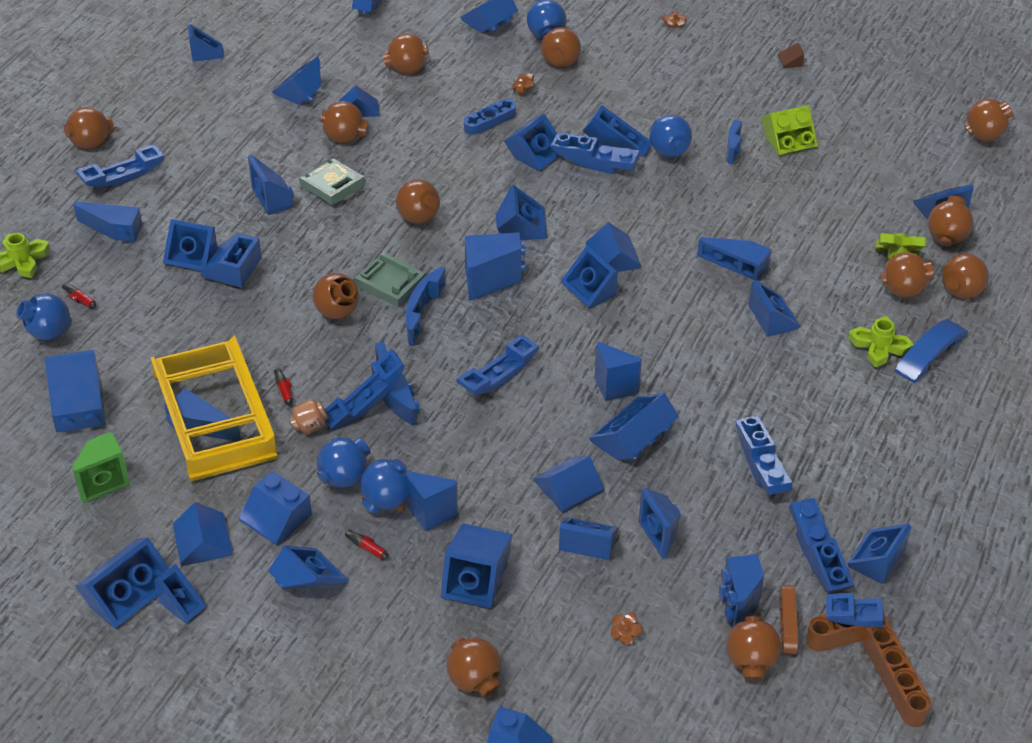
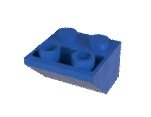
M238 233L220 244L200 273L201 277L242 288L262 259L259 238Z
M758 554L726 558L725 569H721L722 585H719V596L721 601L725 600V618L727 623L731 622L732 628L737 623L745 621V617L752 616L759 607L764 573Z

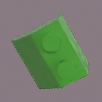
M109 432L88 440L72 466L82 503L130 485L123 452L113 433Z

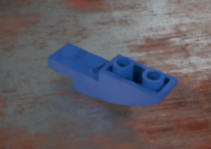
M557 132L551 144V149L566 159L581 166L614 174L616 168L634 170L640 158L639 150L598 145V138Z
M384 342L375 343L376 361L371 362L372 374L377 371L374 364L388 352ZM401 374L398 381L383 398V401L402 420L412 426L417 425L416 415L420 414L418 400H413L412 398L414 397L412 383H407L405 374Z
M747 417L736 420L735 424L742 449L758 487H764L768 495L791 491L792 481L777 457L775 443L760 417Z
M815 497L792 502L789 509L798 529L796 532L797 539L819 582L828 593L852 588L854 584L835 538L831 539Z

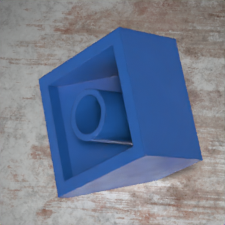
M489 0L464 14L460 19L480 33L487 29L491 32L500 27L499 22L502 21L505 24L514 19L512 15L519 10L513 0Z
M545 113L529 120L504 140L515 159L537 171L543 169L559 156L558 153L551 149V144L557 132Z
M271 471L254 486L240 514L239 520L278 546L312 515L310 495L274 471Z

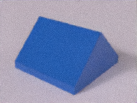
M973 184L949 188L915 199L913 202L927 219L933 208L939 203L947 201L950 196L963 198L966 201L965 206L969 208L974 189Z
M171 219L163 263L202 271L218 249L215 227Z
M609 222L586 241V246H590L618 272L641 268L629 235Z
M587 245L561 282L587 307L592 308L616 295L618 271Z
M755 279L751 285L749 307L767 337L798 329L800 324L782 295Z
M598 342L596 344L594 378L604 400L609 401L638 394L642 358Z
M574 456L534 477L536 484L562 513L604 492V487L591 456Z
M407 471L406 481L409 488L408 508L425 531L457 517V480Z
M194 502L173 522L181 566L233 555L223 512Z
M567 517L560 524L559 550L610 560L618 527Z
M908 523L870 529L847 565L849 568L883 584L906 550L912 527Z

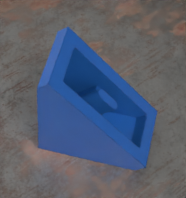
M191 24L188 26L193 62L221 59L224 56L222 43Z
M356 85L339 100L350 102L357 106L362 113V117L379 116L377 99Z
M173 564L154 580L159 603L184 623L190 621L206 607V604L177 564Z

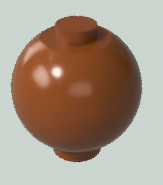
M564 27L550 30L544 36L541 43L543 58L548 64L557 68L571 66L579 58L581 52V43L578 36L572 30Z
M409 33L400 34L390 42L388 51L383 52L384 63L387 68L393 67L399 73L413 74L425 65L429 49L427 43H423L418 36Z
M983 99L973 104L969 109L966 117L968 123L965 124V127L970 136L974 134L979 140L992 141L1005 133L1009 125V118L1013 117L1014 114L1007 101L1000 103L995 99Z
M338 101L331 104L327 111L323 110L320 122L324 123L322 128L326 136L337 143H349L354 141L357 136L364 137L368 121L363 120L359 108L346 101Z
M82 107L72 112L64 126L66 137L75 146L82 149H94L101 146L106 141L108 134H112L114 131L112 119L105 117L102 112L92 107Z
M411 180L405 183L397 193V210L408 222L415 224L428 222L439 210L440 197L438 191L431 183L425 180Z
M948 197L947 201L936 205L929 215V231L932 237L942 246L949 247L961 243L972 232L973 216L969 208L965 206L966 201L961 197Z
M902 252L892 256L886 262L884 272H880L882 285H886L889 292L902 298L918 295L925 289L928 280H934L932 262H924L920 256L911 252Z
M964 253L952 257L945 264L942 271V282L945 289L951 295L960 299L976 297L985 289L988 283L989 273L987 266L979 257L973 254Z
M330 273L320 278L313 289V302L316 309L323 316L331 319H342L349 316L356 309L359 302V290L356 283L347 275Z
M748 616L745 617V621L737 623L729 632L726 650L732 664L743 671V678L764 679L765 671L772 668L780 656L781 641L777 631L769 623L762 622V617Z
M462 637L451 645L452 650L448 655L446 667L451 682L457 688L468 693L479 691L482 697L485 698L501 686L498 681L501 672V658L497 649L490 642L481 638L465 639Z

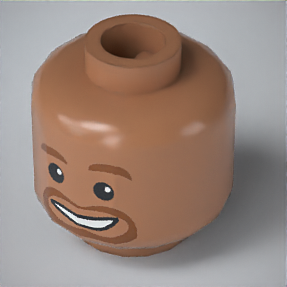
M309 399L293 408L294 417L290 418L296 431L301 430L303 434L310 435L325 427V420L328 419V415L320 401L316 402L313 399Z

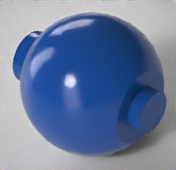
M537 0L528 11L527 25L534 36L543 39L550 30L558 27L565 28L566 14L562 6L553 0Z
M670 114L657 118L650 130L652 147L657 153L665 157H676L683 154L689 148L692 141L690 125L684 118L678 115Z
M49 293L38 294L29 301L22 300L17 308V318L22 319L26 331L37 339H55L71 326L72 318L70 317L69 308L56 295Z
M341 437L328 441L320 449L317 456V476L324 484L328 483L337 488L355 485L361 480L362 474L367 468L366 457L371 453L368 445L361 438L353 441L349 438Z
M381 459L371 463L361 477L360 488L362 495L365 497L362 505L375 514H378L381 509L391 510L402 505L409 497V488L406 481L407 466L398 459Z

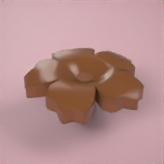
M672 11L669 13V16L664 15L663 20L668 27L680 28L684 26L687 17L682 14L678 15L677 11Z
M531 73L520 75L517 77L518 80L514 81L512 89L516 90L519 95L524 94L525 89L529 90L535 85L533 82L535 76Z
M628 612L626 616L623 614L615 615L612 619L616 626L611 627L610 635L613 639L620 638V641L626 645L633 644V636L638 637L639 634L643 633V626L636 624L638 619L635 613Z

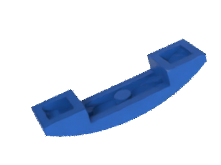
M155 144L135 150L134 158L101 169L95 163L77 169L76 174L87 186L106 187L118 185L147 173L164 160V155Z
M439 267L423 278L409 298L406 309V331L408 344L411 346L414 345L421 332L420 313L428 298L438 299L446 284L445 267Z
M949 319L939 322L911 347L894 372L915 383L928 371L929 364L951 344L955 346L967 335L968 330Z
M521 334L506 345L505 353L480 370H476L473 367L457 378V383L474 395L489 392L517 374L539 350V345Z
M393 349L388 351L374 364L377 371L345 400L338 397L325 408L328 419L325 421L333 431L350 424L367 413L386 396L398 381L405 365Z

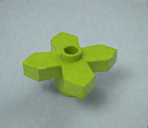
M21 233L7 234L2 242L6 251L0 252V272L16 266L19 276L32 278L38 269L34 260L46 257L50 250L49 242L36 239L28 243V239Z
M880 233L879 239L876 240L875 250L888 251L887 260L902 252L920 254L922 249L926 247V237H908L907 234Z
M887 316L876 319L871 329L857 327L850 330L848 339L855 347L870 348L867 360L874 367L887 363L888 352L904 356L914 345L907 336L895 335V324Z

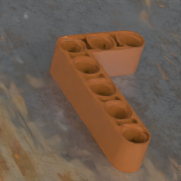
M884 613V627H863L827 620L826 614L816 616L810 620L806 636V644L810 649L825 651L861 641L902 720L912 727H920L926 722L931 707L930 697Z

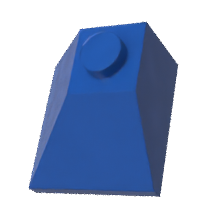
M318 56L295 70L272 91L274 95L295 104H300L304 100L308 103L317 96L315 92L321 87L320 59Z
M249 155L248 164L251 187L267 214L270 215L291 208L292 198L294 197L292 187L287 185L281 176L253 155Z
M512 185L496 213L497 230L500 233L519 232L520 240L545 239L547 231L544 206L515 185Z
M647 488L642 489L638 522L661 558H667L678 530V522L681 517L679 508L676 504H672L668 496Z
M283 546L268 570L275 578V582L285 589L346 584L349 580L317 548Z
M499 706L490 728L487 743H552L553 737L527 714Z

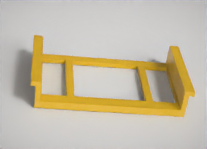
M235 335L226 342L157 359L150 357L154 379H158L186 459L190 482L278 459L274 432ZM234 368L251 414L186 430L170 384ZM251 422H255L260 435L196 453L190 441V438Z

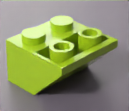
M809 105L761 116L765 136L777 155L818 146Z

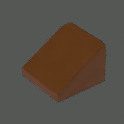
M796 43L778 53L783 68L803 66L804 52L800 43Z

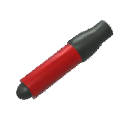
M68 283L62 285V289L68 293V297L73 301H80L89 308L96 307V301L81 292L77 287Z
M280 368L274 370L276 384L279 387L284 403L292 405L294 399L290 392V380L284 376Z
M350 529L346 531L345 537L358 547H362L380 559L388 558L387 550L375 544L371 537L353 532Z

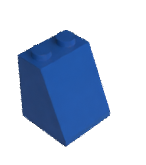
M519 232L465 236V271L469 300H475L521 281V272H525V259L521 258V255H525L526 250L525 241H520Z
M94 350L45 357L51 413L56 433L106 425L102 381Z
M462 523L445 552L440 597L491 609L510 556L512 534Z

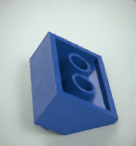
M665 392L638 397L591 435L589 440L616 460L628 459L630 461L640 456L641 450L644 447L656 442L657 436L660 433L673 427L672 423L679 416Z
M148 537L138 538L76 584L75 587L92 610L113 628H117L157 596L154 580L169 567Z

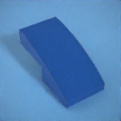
M734 119L729 130L726 152L727 162L731 165L740 153L742 141V121Z
M854 593L826 594L827 620L847 625L884 627L882 598L855 599Z

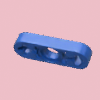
M502 99L464 118V131L471 135L478 134L516 115V103L511 99ZM492 115V116H495V117H493V118H487V117H485V116Z

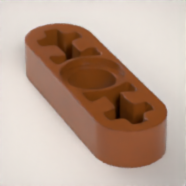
M781 585L779 592L782 654H797L798 629L795 586Z

